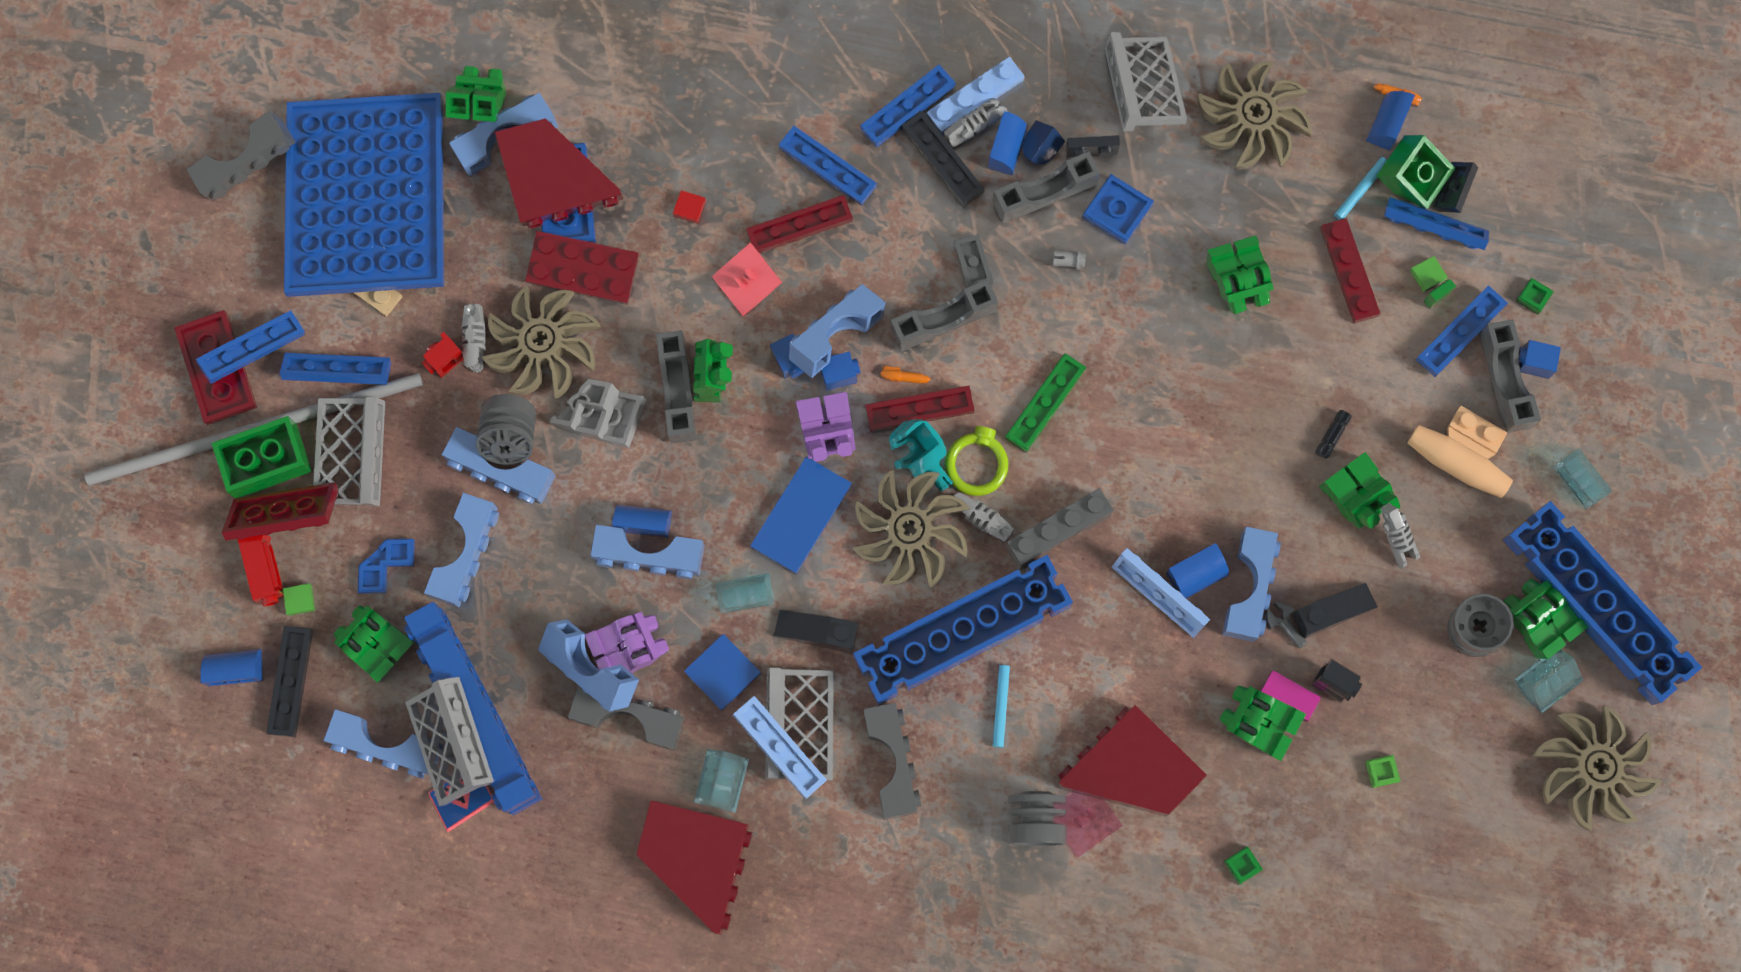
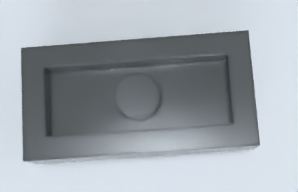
M979 234L954 240L955 251L966 287L968 288L987 279L990 285H993L992 275Z

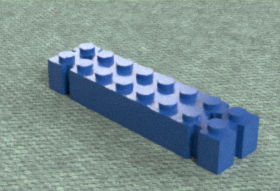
M1551 501L1547 502L1527 519L1531 525L1524 522L1507 535L1503 541L1516 556L1524 553L1529 559L1525 566L1541 583L1547 581L1552 585V588L1557 589L1566 598L1569 607L1578 619H1582L1588 628L1584 631L1628 680L1636 678L1641 683L1637 690L1651 705L1662 703L1678 689L1673 683L1679 684L1688 681L1703 667L1688 651L1680 653L1674 647L1679 643L1674 635L1573 525L1566 528L1562 524L1561 520L1565 516ZM1543 537L1549 540L1546 545L1541 542ZM1655 661L1660 662L1661 666L1658 667L1660 670L1655 668Z
M1046 555L1028 564L1027 573L1021 575L1018 569L882 638L883 646L875 649L872 643L854 652V660L863 677L870 674L872 681L868 682V687L877 705L879 706L897 697V689L905 686L906 690L909 691L1042 623L1044 619L1043 614L1049 612L1052 618L1071 608L1073 601L1064 584L1056 586L1054 582L1058 573L1049 556ZM1034 588L1035 592L1038 589L1041 592L1038 599H1035V596L1033 598L1030 596L1031 589ZM886 662H891V665L893 663L897 665L894 673H889V670L887 672L884 671Z
M433 601L404 617L408 624L404 629L410 640L415 641L419 645L420 649L416 652L424 665L427 664L429 669H431L432 673L429 674L432 683L442 679L460 678L494 780L489 786L495 790L492 799L499 810L502 809L503 812L516 815L543 800L461 641L453 630L454 628L445 611Z

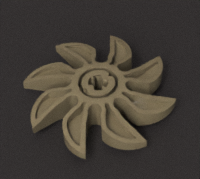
M1273 61L1260 62L1249 70L1244 80L1246 92L1242 90V87L1237 82L1230 63H1227L1221 70L1217 81L1219 97L1227 103L1217 101L1201 93L1198 94L1200 112L1209 122L1214 125L1232 124L1227 128L1201 136V140L1206 145L1217 150L1233 149L1239 137L1247 139L1245 150L1234 169H1246L1259 161L1265 150L1263 138L1267 140L1279 168H1281L1288 160L1292 150L1290 133L1282 127L1289 128L1308 137L1311 136L1310 121L1300 108L1295 105L1277 106L1282 102L1306 95L1308 91L1301 84L1291 80L1276 81L1269 93L1262 91L1264 79L1271 69Z
M527 286L515 296L511 309L514 319L522 326L519 330L505 324L493 314H489L488 327L495 341L503 347H518L506 352L482 356L485 363L494 371L512 374L529 362L523 373L508 391L510 394L526 395L537 390L543 384V368L550 366L555 399L561 397L569 389L572 381V371L569 365L561 358L563 355L577 360L594 372L596 365L595 356L588 343L581 338L566 337L581 332L601 329L598 321L585 312L570 311L560 321L556 322L559 314L573 297V291L559 290L548 294L540 302V317L534 319L529 287ZM545 339L543 340V345H540V340Z
M894 470L889 471L881 480L878 488L879 503L892 513L891 518L888 520L877 515L859 501H856L855 511L861 526L871 533L888 531L889 536L886 540L874 544L853 547V550L865 560L883 562L890 558L896 548L899 547L901 549L896 564L883 584L897 585L907 581L916 571L915 552L920 550L925 563L929 588L936 585L944 573L945 559L940 551L932 547L931 541L933 538L945 542L967 557L968 545L964 534L951 524L935 526L934 520L946 514L971 510L969 506L957 497L940 495L933 499L927 509H922V503L940 473L926 472L912 479L906 487L908 504L903 507L898 495ZM913 522H915L914 528L917 531L915 534L910 533L909 536V530L906 526L907 524L913 525Z
M1605 705L1602 706L1600 743L1596 739L1595 725L1586 717L1576 713L1557 715L1556 718L1573 736L1579 748L1567 738H1554L1542 743L1535 750L1532 757L1568 761L1571 768H1557L1551 771L1545 778L1542 793L1546 805L1565 787L1575 782L1578 785V790L1568 799V807L1575 822L1583 829L1592 831L1594 793L1597 795L1599 812L1607 819L1621 824L1639 821L1622 802L1615 788L1627 798H1641L1653 793L1659 787L1662 779L1639 778L1626 775L1624 772V768L1642 766L1649 758L1651 740L1648 732H1645L1625 752L1619 754L1616 751V746L1626 737V731L1623 721L1611 708ZM1596 763V767L1600 768L1601 772L1598 773V769L1593 768V764Z

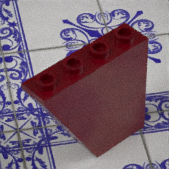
M546 118L495 132L519 221L523 227L528 226L529 229L540 227L543 225V221L546 220L562 221L568 218V214L576 212L579 215L593 212L594 207L603 205L604 208L618 205L619 200H623L621 190Z
M1136 705L1130 710L1124 707L1115 717L1118 721L1112 729L1106 726L1096 736L1099 742L1093 748L1087 745L1076 756L1080 761L1073 768L1068 765L1058 775L1061 781L1057 786L1062 790L1166 817L1196 788L1207 774Z
M651 800L636 855L713 933L722 935L723 930H728L732 914L727 913L730 902L735 903L738 893V886H734L736 876L742 875L745 865V859L741 858L744 847L749 848L752 838V832L748 831L749 825Z

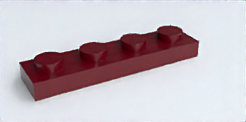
M845 195L746 228L750 242L759 253H763L853 221V216Z
M1347 218L1323 224L1320 230L1353 324L1379 317L1381 313Z
M970 385L865 404L870 432L897 428L902 422L924 419L929 422L973 414L975 412Z

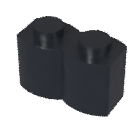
M1331 658L1321 667L1311 686L1341 703L1344 699L1349 701L1351 697L1354 698L1359 692L1362 683L1359 682L1360 675Z

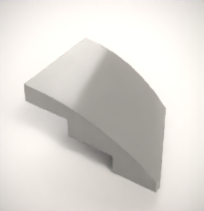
M588 379L580 387L578 393L567 401L568 405L557 417L553 416L550 423L556 427L588 438L630 448L647 400L643 396L619 392L612 383Z

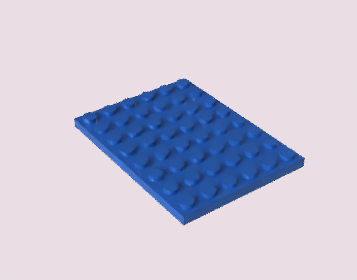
M441 92L287 102L286 126L296 143L291 145L286 152L284 294L287 297L444 287L443 97Z

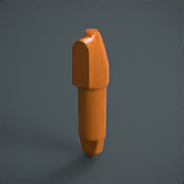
M1377 83L1374 85V89L1384 95L1391 91H1404L1415 94L1411 106L1418 107L1419 102L1422 100L1420 95L1411 90Z
M883 366L880 373L881 377L894 382L922 384L928 383L931 380L930 377L922 375V373L901 371L899 367Z

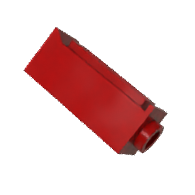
M257 535L237 539L252 600L264 607L279 603V599L284 598V594L281 592L283 586L273 546L270 544L271 537L269 535Z

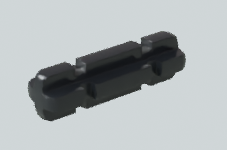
M1339 410L1336 414L1334 421L1329 426L1321 440L1322 442L1315 451L1321 458L1327 459L1332 453L1333 448L1352 418L1348 412Z

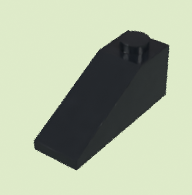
M1364 583L1302 607L1294 612L1292 616L1301 635L1306 639L1376 609L1378 606L1367 584Z
M779 610L774 637L853 654L859 626L856 622L834 617Z

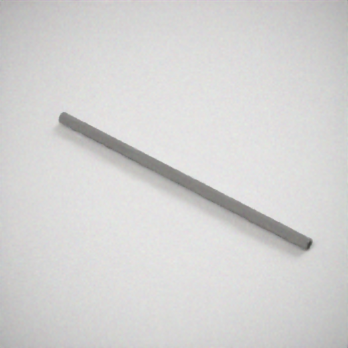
M420 373L387 382V385L373 386L337 398L377 397L380 399L423 386V381ZM318 403L85 473V480L91 486L213 449L211 444L213 442L289 416L295 423L317 417ZM326 405L325 415L340 410L335 405Z

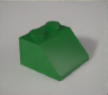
M1404 135L1376 176L1391 192L1423 209H1428L1455 170V167L1425 135Z

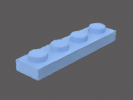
M1008 57L926 112V116L943 135L944 131L958 121V119L964 118V115L970 114V111L976 110V107L989 99H997L1022 82L1024 75L1013 60Z
M1128 548L1112 565V568L1193 638L1210 620L1199 608L1190 603L1178 590L1168 584L1157 572H1154L1139 556L1132 553Z
M755 696L733 714V717L804 799L809 797L827 781Z

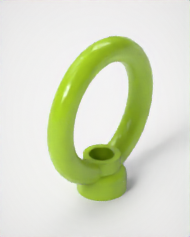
M976 426L974 433L958 438L948 449L945 458V471L953 481L952 485L960 492L971 496H983L992 493L1004 482L1008 473V457L1003 446L995 439V430ZM977 444L989 447L995 453L998 469L991 481L975 486L964 482L959 477L955 462L958 453L965 446Z

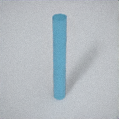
M1380 157L1335 212L1334 216L1336 219L1341 220L1346 217L1377 179L1376 175L1387 161L1386 158Z
M999 665L993 747L995 748L1004 747L1010 666Z

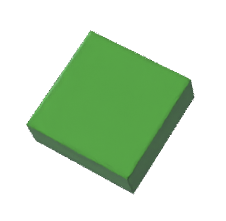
M1435 256L1412 267L1410 270L1423 292L1446 281L1448 278Z
M310 583L283 588L286 615L292 616L315 611L313 590Z
M1394 755L1365 761L1372 788L1401 782Z

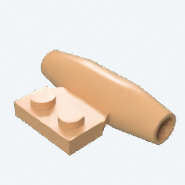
M1463 406L1457 409L1446 429L1447 435L1420 425L1416 427L1407 443L1430 463L1473 488L1499 498L1504 497L1513 480L1488 459L1497 453L1508 432Z

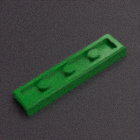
M1064 353L1006 434L1005 439L1027 453L1087 367Z

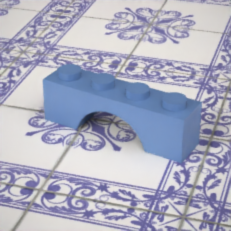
M539 92L536 95L525 97L520 104L512 108L503 109L499 113L496 122L482 121L475 129L467 133L458 134L449 143L467 175L470 177L491 165V151L497 142L495 132L545 118L555 128H558V124Z
M863 284L856 290H850L838 305H832L821 319L814 320L803 334H798L791 340L789 344V360L811 378L814 377L830 363L832 346L828 339L836 332L846 329H854L866 333L883 318L886 302Z
M458 427L455 428L442 453V456L448 461L447 466L459 472L462 469L472 472L470 476L480 482L485 483L486 479L494 482V487L508 494L510 490L518 493V498L526 503L533 504L535 501L542 504L555 478L552 470L528 459L513 469H497L488 464L486 459L479 454L476 448V435Z
M466 493L462 494L453 518L462 526L465 532V547L460 557L450 565L433 568L424 594L429 598L460 608L461 602L467 600L470 592L468 584L471 577L476 576L480 566L478 558L480 553L485 552L489 543L487 535L490 528L496 525L499 517L498 508L493 502Z
M596 525L590 556L593 561L597 562L596 565L612 568L613 564L623 565V569L638 572L639 568L650 569V573L655 575H666V572L677 573L676 577L692 579V576H700L705 545L703 540L676 536L666 549L657 553L647 554L639 552L629 545L623 528Z
M1245 527L1242 531L1237 558L1249 567L1253 576L1254 586L1247 600L1233 604L1227 609L1223 636L1255 642L1259 636L1264 635L1266 620H1262L1264 609L1268 610L1271 600V594H1268L1267 590L1269 583L1273 584L1276 568L1272 567L1273 558H1278L1281 542H1277L1278 533L1251 527Z
M568 619L548 623L538 651L550 663L563 671L566 677L577 683L585 693L598 701L604 709L610 712L629 707L639 679L621 664L602 668L601 670L596 668L586 652L585 634Z
M335 709L324 738L325 742L332 744L331 750L346 754L347 750L357 752L356 758L372 762L373 758L383 760L381 766L393 770H398V767L402 766L409 769L407 774L423 779L425 774L429 775L416 735L412 734L399 746L382 748L377 746L371 739L367 720ZM439 743L438 748L442 750L444 745ZM436 755L435 762L437 765L439 756Z

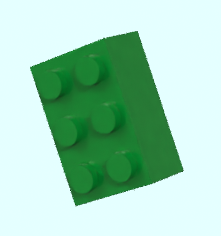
M289 416L211 443L226 492L235 499L312 472L297 423Z

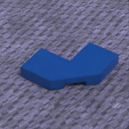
M386 539L368 559L366 558L358 566V593L386 594L387 567H414L415 540Z

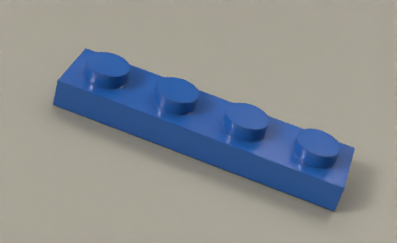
M939 64L862 123L860 130L877 148L898 132L904 123L921 111H925L952 90L956 82Z
M793 126L778 144L780 150L860 206L864 204L877 187L875 181L796 126Z
M1389 197L1386 204L1384 216L1394 223H1406L1412 225L1418 231H1429L1438 234L1444 240L1462 242L1470 249L1479 248L1485 250L1489 242V231L1392 197Z
M1488 285L1415 360L1436 377L1508 302Z
M290 310L196 359V363L209 383L212 384L304 336L305 331Z
M285 353L280 376L282 380L387 385L391 361L389 357Z

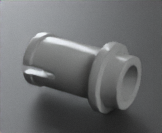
M1078 249V252L1054 250L1053 267H1077V270L1085 268L1086 252H1081V249Z

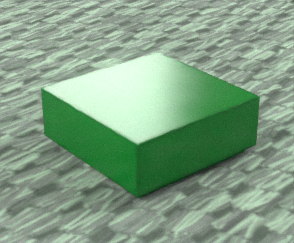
M1531 277L1516 301L1538 315L1554 291Z
M1451 279L1446 280L1428 294L1424 299V303L1430 309L1447 297L1456 285Z
M1248 846L1223 861L1238 885L1263 870Z

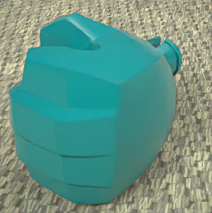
M926 420L904 421L890 434L889 443L891 450L903 445H907L910 448L909 454L894 463L896 469H909L914 478L926 472L940 473L934 483L939 492H942L949 487L948 485L953 483L939 464L940 460L947 454L946 447L940 435Z

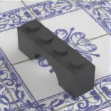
M269 110L249 125L250 135L248 144L238 157L229 161H218L206 155L186 170L200 194L211 200L219 199L227 193V190L236 184L246 181L248 176L254 171L266 167L271 159L286 153L289 147L296 143L282 118Z
M1088 151L1066 160L1058 169L1040 179L1024 183L1016 181L994 190L992 202L1004 224L1096 186L1100 172Z
M987 279L963 289L956 297L942 305L923 311L913 310L891 319V331L900 351L903 352L997 312L998 300Z
M1514 319L1487 324L1479 335L1505 431L1510 433L1531 429L1541 421L1535 396L1526 389L1521 377L1518 359L1520 341Z
M683 330L657 333L656 338L664 385L665 414L669 440L671 444L697 440Z
M1098 488L1007 542L1006 549L1020 571L1027 567L1028 564L1042 558L1050 550L1083 531L1090 530L1112 516L1114 510L1101 489Z
M577 687L568 715V719L573 722L597 729L606 719L619 714L633 716L642 723L646 733V741L649 744L676 751L685 719L679 716L680 711L664 707L663 711L653 708V703L638 699V703L630 702L629 707L609 712L601 707L600 703L591 695L585 693L581 687Z
M896 703L863 709L869 739L886 745L896 761V770L892 780L887 786L879 790L884 819L888 820L917 814V807L921 806L919 790L913 791L911 780L916 779L913 763L907 762L906 753L911 752L908 736L902 737L901 726L905 725L903 710H897Z

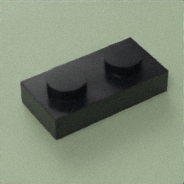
M1119 135L1067 138L1065 147L1066 157L1074 158L1089 151L1091 156L1110 158L1118 154L1120 138Z
M1451 162L1455 170L1438 194L1434 204V208L1438 212L1461 213L1478 170V166L1474 162Z

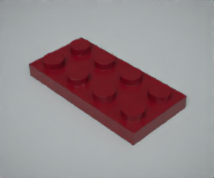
M536 231L525 282L556 290H569L575 294L629 305L640 254L639 252Z
M225 310L174 327L203 422L206 425L258 408L245 367L210 384L196 363L197 358L235 339L228 314Z
M335 482L236 498L232 502L221 533L225 541L329 524L339 491Z

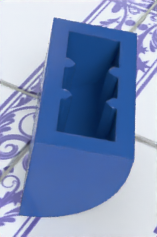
M1404 91L1388 92L1384 96L1366 141L1390 151L1399 135L1415 94Z
M1003 112L989 157L988 169L1013 176L1027 131V124L1023 119L1010 112Z
M617 504L612 526L623 528L625 533L669 538L672 511Z
M1215 543L1168 569L1166 575L1173 587L1187 599L1229 576V570L1222 552Z
M262 649L206 654L202 659L201 683L209 687L263 681Z

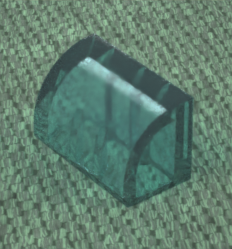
M1580 448L1553 466L1586 510L1613 491Z
M769 573L716 582L721 614L775 604Z
M1559 650L1548 660H1538L1515 678V682L1522 694L1541 713L1584 681L1575 659L1562 650Z
M707 749L694 803L736 813L749 759L725 751Z

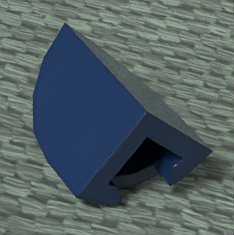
M1036 120L1023 140L1022 150L1025 157L1031 162L1045 164L1051 161L1058 153L1065 140L1053 126Z

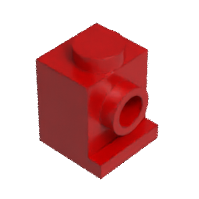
M445 332L440 334L442 338L440 342H434L427 348L426 353L423 355L425 360L421 362L431 374L436 371L441 378L463 360V353Z

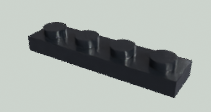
M923 111L902 125L904 133L963 207L984 193L983 186Z
M284 626L266 732L268 735L296 738L314 631L312 629Z

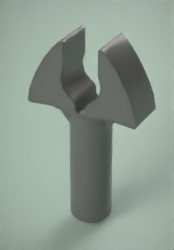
M1275 602V607L1281 612V618H1276L1268 608L1265 611L1268 628L1271 630L1274 626L1281 627L1298 648H1303L1307 641L1290 622V614L1295 610L1284 603Z

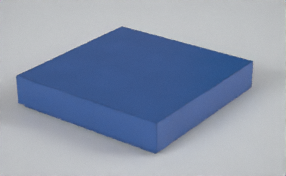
M1110 174L1084 211L1082 218L1126 245L1154 204V200Z
M724 634L684 670L691 680L721 711L761 674Z

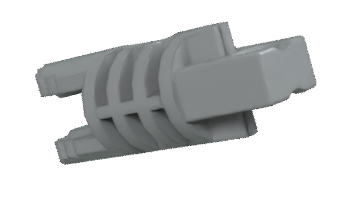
M996 98L989 99L976 107V110L970 111V114L964 115V118L958 119V121L944 131L947 142L952 147H955L973 138L980 131H984L986 127H990L1002 118L1003 112L1008 109L1004 105H1000Z
M469 304L464 306L462 319L463 364L465 367L470 368L471 371L479 373L484 368L482 356H484V351L486 350V325L483 307L480 304Z
M955 493L954 497L963 500L971 509L961 512L966 515L965 520L984 533L1003 542L1009 539L1014 528L998 512L979 499L974 501L970 497L965 496V494Z
M1388 503L1381 507L1385 521L1382 525L1396 563L1402 569L1407 566L1403 552L1408 551L1414 560L1419 559L1421 556L1405 514L1403 512L1400 513L1397 507Z

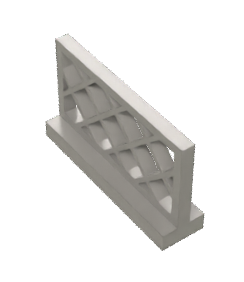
M1110 32L1105 46V53L1123 131H1133L1135 126L1185 124L1187 117L1168 38H1122L1120 32ZM1151 46H1162L1163 53L1159 56L1149 48ZM1125 47H1134L1140 52L1133 56L1126 51ZM1145 54L1154 62L1151 66H1148L1139 58ZM1158 64L1167 69L1168 73L1165 76L1154 70ZM1133 65L1144 71L1140 77L1131 72L1130 68ZM1148 74L1159 81L1155 87L1144 80ZM1138 85L1149 92L1145 98L1135 92V88ZM1162 85L1172 90L1173 94L1170 97L1159 91ZM1153 95L1164 102L1160 108L1148 101ZM1169 105L1177 111L1178 116H1170L1163 110ZM1144 106L1154 114L1153 116L1141 117L1140 109Z
M377 397L318 398L313 486L334 482L332 477L341 469L350 477L341 487L337 485L339 491L334 505L380 506L385 419L384 400ZM326 405H335L341 411L331 422L325 416ZM355 405H364L363 415L355 421L348 412ZM345 416L353 425L342 435L335 425ZM332 429L339 439L329 448L324 443V435ZM357 429L362 434V441L354 448L347 438ZM344 442L351 452L341 461L333 451ZM330 455L338 465L327 474L323 470V461ZM356 456L361 461L360 469L352 474L345 465ZM353 482L359 487V499H350L344 493Z
M769 668L766 677V710L783 730L784 720L789 724L784 730L785 732L792 727L802 738L797 744L798 747L805 741L816 752L809 759L811 762L818 755L826 763V774L822 775L827 781H832L834 671ZM785 676H796L803 685L792 694L785 687ZM802 676H807V677H811V678H809V679L806 681ZM815 677H827V689L821 695L809 685ZM804 687L817 698L807 708L795 698ZM785 693H786V694L788 695V697H789V699H788L786 702H785ZM826 693L827 702L822 698ZM791 700L803 711L793 722L784 714V707ZM818 701L827 709V716L821 722L808 711ZM804 714L816 725L806 736L795 725ZM827 720V726L825 729L822 726V724ZM818 728L826 735V744L820 750L808 739ZM825 748H826V756L822 753V751H823ZM765 754V780H788Z
M459 677L437 680L431 684V688L405 702L439 806L446 805L479 787L494 782ZM435 697H436L438 706H436V705L434 704ZM418 703L425 706L423 717L420 716L417 707ZM432 711L437 714L435 725L430 722ZM444 724H445L447 733L442 730ZM428 729L433 732L431 742L428 741L427 737ZM440 738L446 740L444 751L438 748ZM452 749H453L455 758H453V757L451 756ZM436 755L442 758L440 769L435 762ZM449 764L455 767L453 777L447 774ZM461 776H462L464 785H463L462 783H460V778H461ZM445 781L450 784L448 796H446L444 790Z

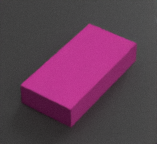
M1274 670L1271 671L1261 689V692L1306 713L1303 720L1305 722L1309 721L1321 697Z

